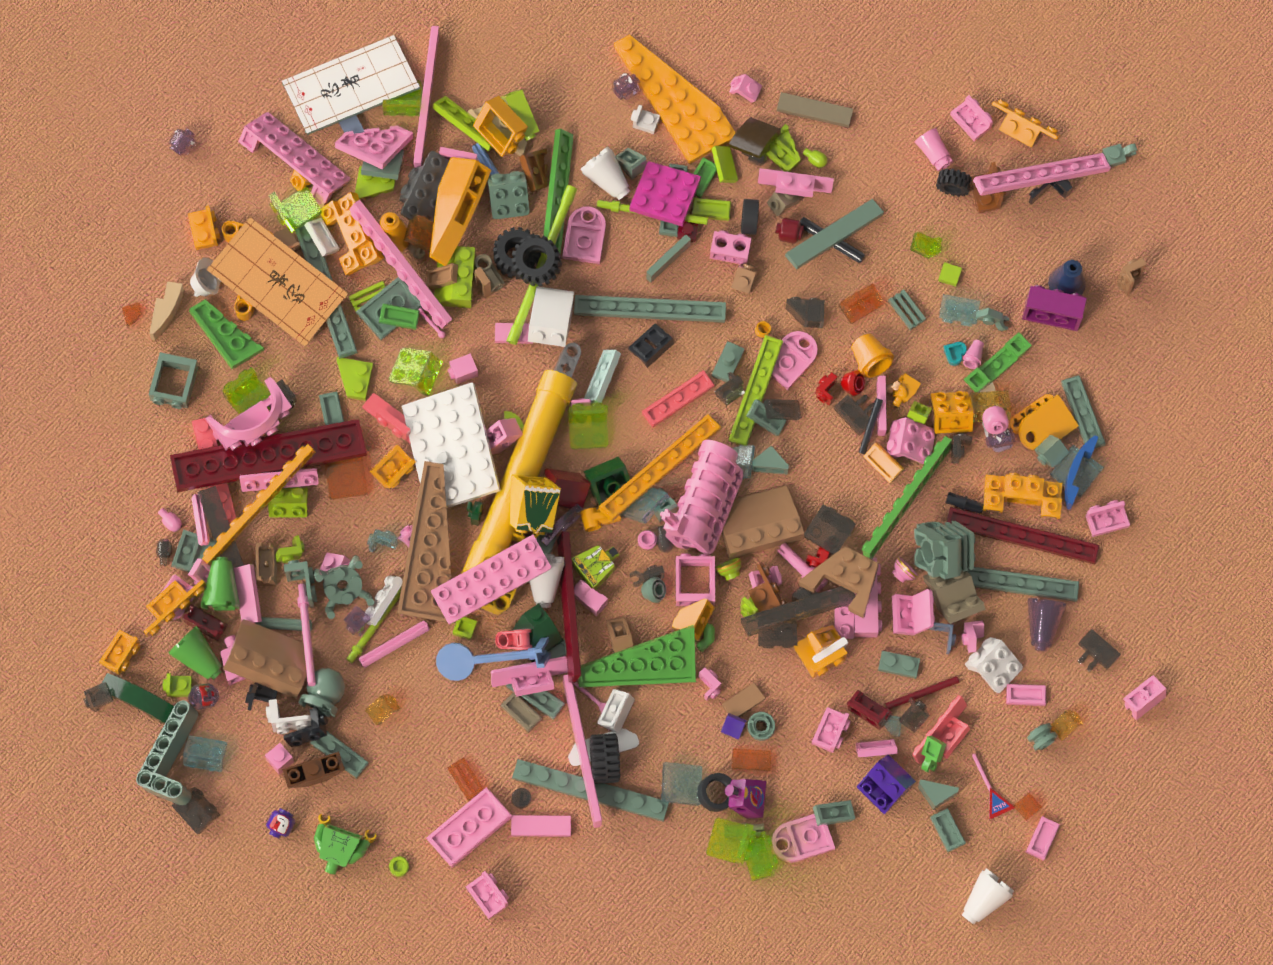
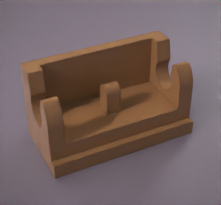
M256 543V582L258 586L277 585V561L275 556L277 548L274 547L273 543H269L268 546Z

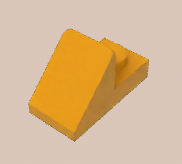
M833 625L812 631L807 635L809 638L808 643L816 654L841 639Z

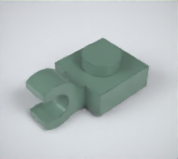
M1135 143L1125 148H1122L1121 144L1102 149V153L1110 167L1126 163L1125 157L1134 156L1137 151Z
M991 308L976 312V319L983 321L984 324H995L999 331L1008 330V327L1004 326L1003 322L1009 321L1010 318L1003 316V313Z

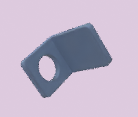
M934 622L933 627L929 630L948 632L946 654H949L951 645H955L956 634H952L953 625Z

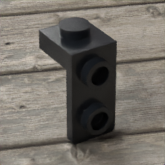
M1068 179L1045 183L1040 188L1036 187L1031 191L1029 203L1032 205L1051 186L1065 199L1070 195L1073 187Z
M256 682L250 684L245 703H248L247 710H252L255 699L264 702L275 700L278 691Z
M317 707L310 709L311 726L283 735L284 740L290 747H297L327 736L326 724H328L325 713H322Z

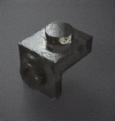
M731 372L727 373L729 381L714 391L715 395L726 406L745 393L742 379Z

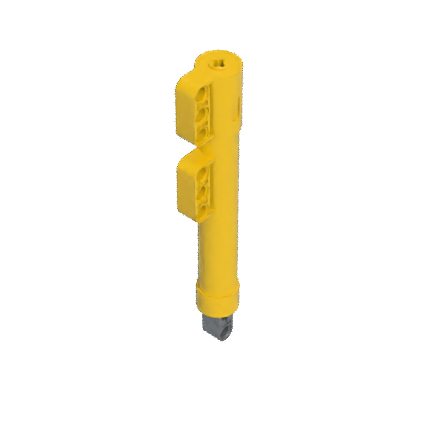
M567 344L561 351L554 370L544 371L536 390L537 395L522 429L523 435L517 441L501 480V491L496 492L477 541H474L462 573L508 549L512 540L519 543L526 539L524 533L515 531L516 529L510 525L512 474L539 476L566 407L570 404L577 387V382L571 377L581 355V348L578 344ZM567 350H572L575 357L569 356ZM565 364H568V365L566 366V369H565V372H566V373L562 372V371H563V368H562V367H563ZM529 531L535 538L538 537L539 534ZM516 589L496 599L503 602V609L496 606V600L481 607V609L497 615L504 613L510 607Z

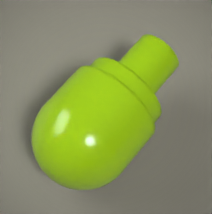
M808 148L803 152V155L808 157V161L818 168L826 166L828 159L822 152L818 150L811 151Z

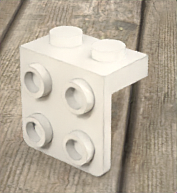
M992 637L986 639L978 651L971 654L969 660L965 663L969 670L978 672L996 693H1000L1023 668L1022 664L1004 642Z
M277 699L269 700V706L266 707L268 723L272 724L273 732L286 734L289 733V730H301L311 726L310 715L280 718Z

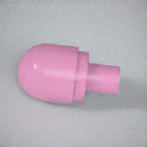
M164 508L158 512L168 530L176 532L181 528V520L174 513H168Z

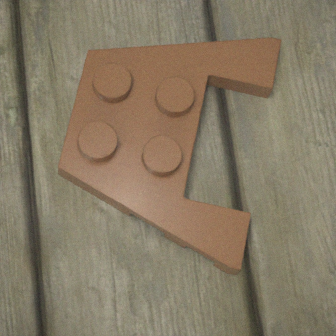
M845 546L801 578L799 586L814 593L824 578L857 594L848 606V611L864 618L878 571V562Z

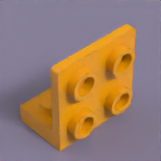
M969 392L931 393L935 434L973 432V409Z

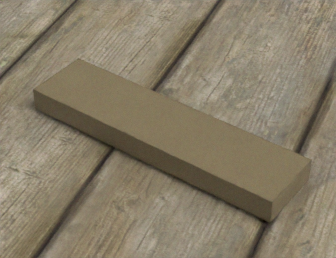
M783 92L780 94L777 112L849 128L853 112L852 108Z

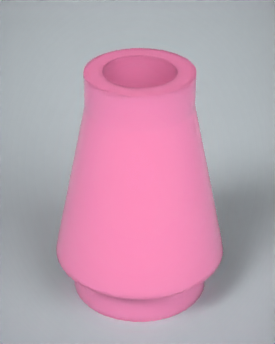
M974 340L963 356V364L966 367L976 369L981 365L984 346L982 341Z

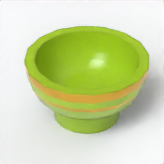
M734 558L716 566L715 570L719 575L725 576L726 580L733 579L740 575L741 559Z

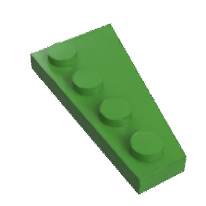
M203 300L189 308L190 314L231 369L236 368L264 351L260 344H256L247 333L244 334L237 328L236 324L227 320L207 300Z

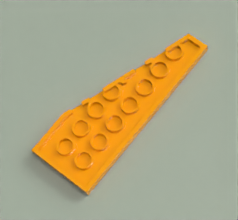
M631 35L614 43L616 51L656 113L660 115L661 121L689 164L711 153V148L714 146H724L731 141L736 132L716 103Z

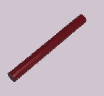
M957 676L889 701L885 703V707L889 710L956 685L959 683V679Z

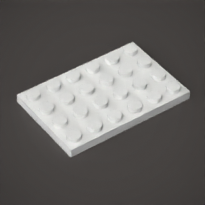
M473 382L402 405L406 426L411 430L409 439L420 483L424 461L444 464L446 508L501 491L476 387Z

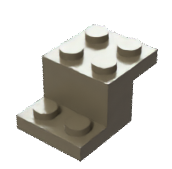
M961 570L960 576L943 579L940 576L931 577L928 574L923 576L925 584L932 590L937 610L950 624L986 610L984 602L976 594L972 577L967 571Z

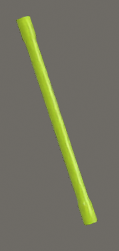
M567 185L561 205L548 235V240H552L554 245L577 192V188ZM541 253L535 269L542 267L546 263V254ZM529 284L515 322L506 340L510 344L517 345L538 284H535V286Z

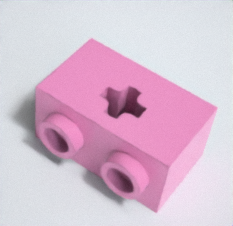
M515 418L498 420L486 430L492 454L501 453L523 435Z

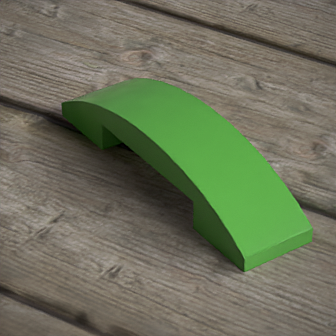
M1018 332L988 361L964 378V381L977 394L1007 371L1032 345Z

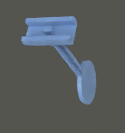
M540 638L536 647L528 648V650L473 655L470 649L461 643H450L439 650L436 657V665L439 672L445 678L454 681L467 678L472 673L474 665L480 663L529 658V660H536L537 668H545L551 657V652L546 653L544 649L549 642V638Z

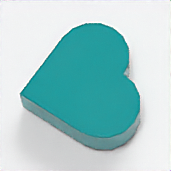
M955 342L943 346L948 363L952 366H957L961 363L962 357L967 351V346L963 342Z

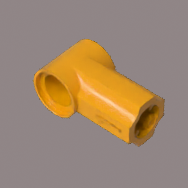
M588 508L580 512L586 532H592L604 525L621 521L619 515L611 522L597 508Z

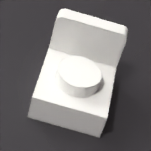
M639 105L637 110H633L631 116L633 128L654 134L660 115L642 110L643 106Z

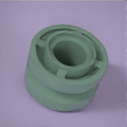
M765 712L753 714L748 721L749 734L759 741L769 739L775 731V722L772 716ZM763 721L767 724V728L765 731H758L756 724Z
M1050 723L1040 725L1030 732V735L1027 737L1029 742L1035 743L1033 745L1035 751L1048 747L1058 737L1056 732L1050 731L1052 729Z

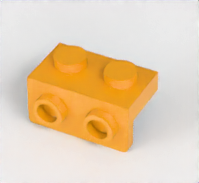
M395 445L369 472L384 488H394L401 482L400 478L404 474L407 475L414 469L413 465L416 461L411 459L399 445Z
M119 630L99 661V664L118 675L122 671L125 672L130 665V658L132 655H136L141 647L139 645V638L136 636L132 637Z

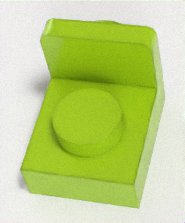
M914 401L907 417L925 425L932 408Z
M167 673L166 679H163V691H166L168 697H191L192 676H172L171 673Z

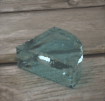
M890 716L884 725L887 731L895 737H900L902 717Z

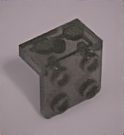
M823 504L805 531L804 537L834 555L841 549L848 536L852 535L856 524L850 518L837 513L832 507H827Z

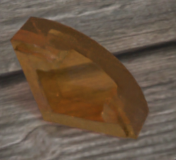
M136 303L121 307L126 326L134 324L141 314V304Z

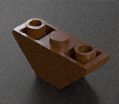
M338 751L282 769L289 789L309 787L328 781L345 771Z

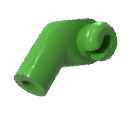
M706 624L703 630L704 638L696 644V647L701 652L715 641V628L712 624Z

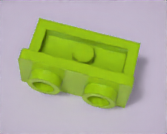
M282 488L268 504L269 517H307L308 488Z

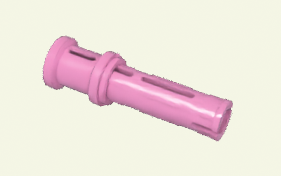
M783 543L780 546L781 549L777 550L802 575V578L815 569V567L808 566L787 543ZM826 578L821 582L815 593L819 592L827 584L828 580Z

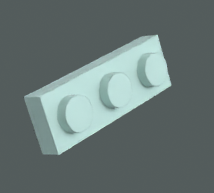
M603 350L584 397V399H590L591 404H601L621 355L617 350Z

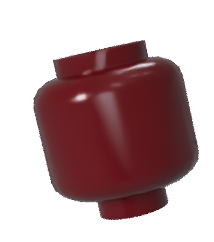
M783 218L781 223H777L775 234H779L778 238L780 241L795 244L798 240L801 241L804 226H801L799 220Z

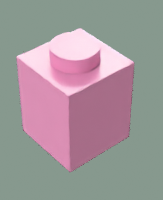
M471 353L449 362L450 368L447 370L451 380L455 379L456 384L478 377V370Z
M281 743L265 755L268 763L279 775L283 772L282 769L288 768L294 763L293 757Z

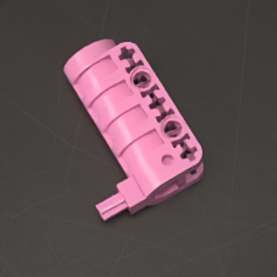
M704 440L698 452L699 459L697 462H694L691 469L693 475L685 484V495L679 499L677 505L679 507L678 512L674 514L670 510L665 509L664 512L660 513V516L666 522L664 525V529L667 531L666 538L676 547L682 549L693 547L697 548L700 552L711 554L717 546L743 479V470L736 464L738 453L734 449L717 441Z

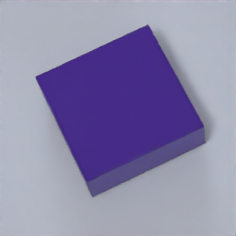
M728 713L721 732L739 740L746 720Z

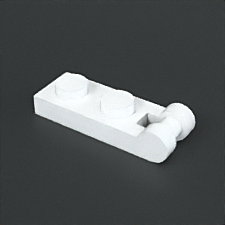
M387 576L385 578V586L376 594L374 605L367 608L362 621L368 625L376 626L402 586L403 581L401 577Z

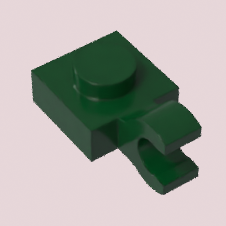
M469 501L466 509L469 511L468 517L471 518L472 525L479 526L483 502L475 501L472 504Z

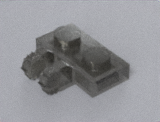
M847 395L833 409L860 436L866 430L870 418L868 415L872 412L874 403L870 404L863 411L860 406L869 397L863 395L855 402Z
M1092 629L1078 643L1086 651L1079 658L1078 663H1084L1089 655L1095 659L1086 669L1089 672L1098 663L1108 670L1121 655Z

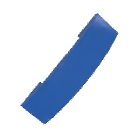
M1096 435L1081 447L1069 469L1065 483V504L1068 510H1071L1079 487L1072 485L1082 458H1091L1098 440Z

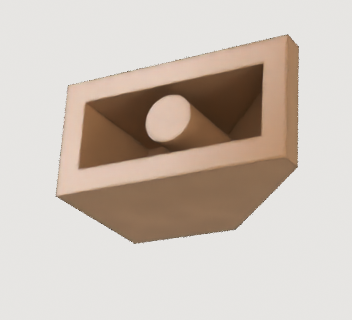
M621 617L607 620L606 623L613 653L633 647L632 636L626 618Z

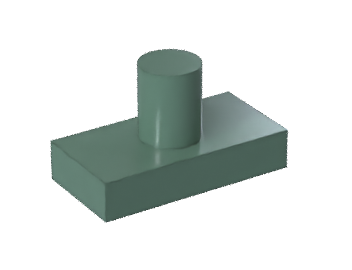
M727 341L712 372V376L729 383L745 349Z

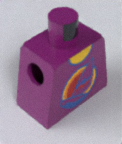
M754 779L732 780L730 785L725 788V794L729 796V808L746 819L763 818L766 781Z

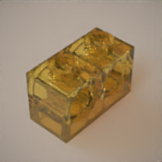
M1008 390L970 393L973 422H983V413L992 406L1002 407L1006 411L1008 420H1010L1011 403Z

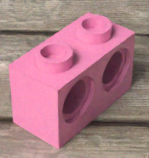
M714 231L710 259L736 264L747 263L751 238L744 234L733 235L727 231ZM723 242L726 246L719 247L717 244ZM743 246L745 249L738 251L736 247Z

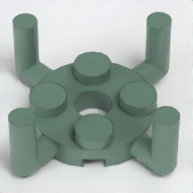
M353 556L349 565L331 568L327 573L320 569L313 570L316 581L321 582L323 580V589L329 599L325 607V612L329 619L335 617L333 609L336 603L347 605L352 603L358 596L365 599L368 606L374 605L372 595L362 590L361 577L355 570V568L360 569L363 566L359 556ZM341 580L348 582L347 586L343 589L337 587L338 582Z

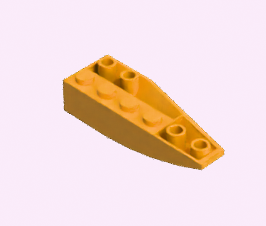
M451 157L438 187L429 257L443 266L448 264L457 248L491 173L490 168L477 160Z

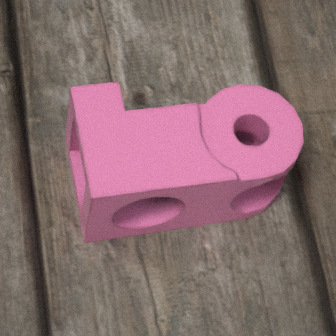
M579 580L574 586L575 599L597 617L608 604V598L603 594H599L582 580Z

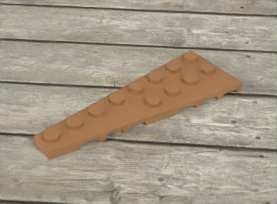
M424 461L397 614L447 622L431 593V590L451 580L444 464Z

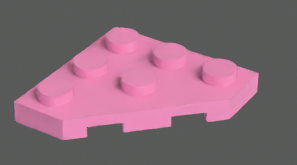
M390 126L388 130H379V128L365 129L363 133L355 134L353 131L345 132L335 142V148L383 170L413 139V132L399 126Z

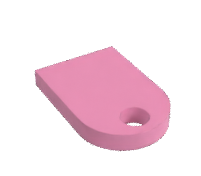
M581 207L571 214L568 220L563 259L600 264L606 224L604 216L599 210L592 207ZM591 213L593 219L587 221L583 218V215Z
M801 331L791 332L782 339L783 344L771 376L787 390L812 365L817 356L815 340L809 334ZM807 340L810 345L807 348H803L799 345V342Z
M814 814L780 825L773 833L771 841L775 855L782 861L789 863L835 850L828 826H817ZM783 840L787 843L788 847L785 850H779L776 843Z

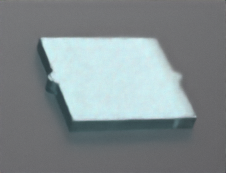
M740 445L739 447H732L738 453L736 464L743 470V479L750 478L755 446Z

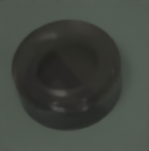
M525 788L516 789L512 794L513 805L520 809L528 807L531 803L530 792Z

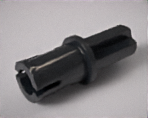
M948 492L945 501L946 504L957 506L961 510L967 509L979 514L982 513L984 505L983 503L968 499V496L964 497Z

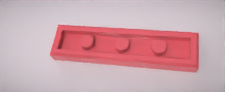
M703 370L644 409L642 414L653 428L714 388L715 384Z

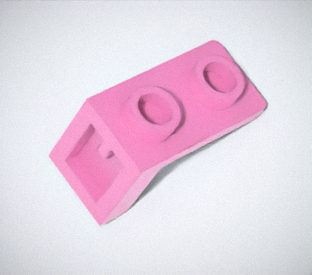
M833 595L835 608L834 627L841 638H854V613L848 611V606L854 599L853 595Z

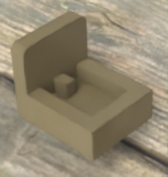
M774 192L767 201V204L777 216H780L785 209L798 204L801 199L798 195Z

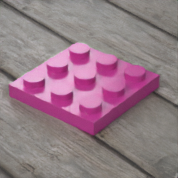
M648 161L630 204L629 211L683 227L700 184L701 176Z

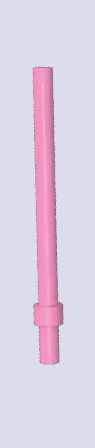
M299 584V597L297 601L301 611L308 686H315L308 612L310 605L306 593V585Z

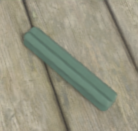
M261 617L262 622L255 623L267 629L302 631L301 619ZM309 620V622H310V631H311V630H312V621Z

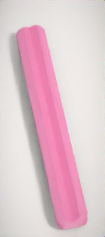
M425 621L416 624L359 658L360 663L363 667H367L429 631L428 624Z

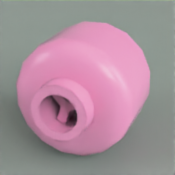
M992 406L983 413V423L989 433L1001 434L1006 431L1009 421L1006 411L1002 407Z

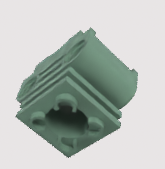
M952 521V524L946 522L945 525L940 522L917 524V528L914 529V538L916 545L920 546V548H916L914 565L927 571L931 577L940 576L943 579L958 577L961 575V570L967 571V568L970 570L974 569L975 535L972 531L957 521Z

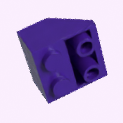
M886 755L874 765L856 787L885 814L907 793L916 781L890 755Z

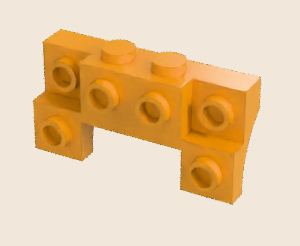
M354 192L348 193L338 201L332 200L319 209L326 226L330 227L336 222L340 226L349 252L340 257L339 260L345 275L349 276L384 259L382 252L375 247L374 241L364 233L361 224L354 220L349 209L355 202L360 200L358 194Z
M1018 473L1006 474L1005 477L986 475L983 511L992 510L1002 513L1004 502L1041 505L1040 517L1046 516L1060 519L1062 483L1044 481L1043 478L1037 475H1029L1028 477L1021 476Z

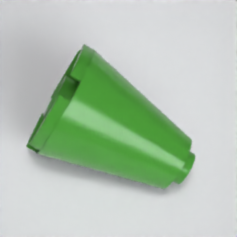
M216 557V560L212 561L201 600V608L208 610L209 606H212L215 611L240 609L233 566L227 557Z
M197 626L188 632L168 652L173 658L207 680L210 677L214 680L222 672L220 670L222 665Z

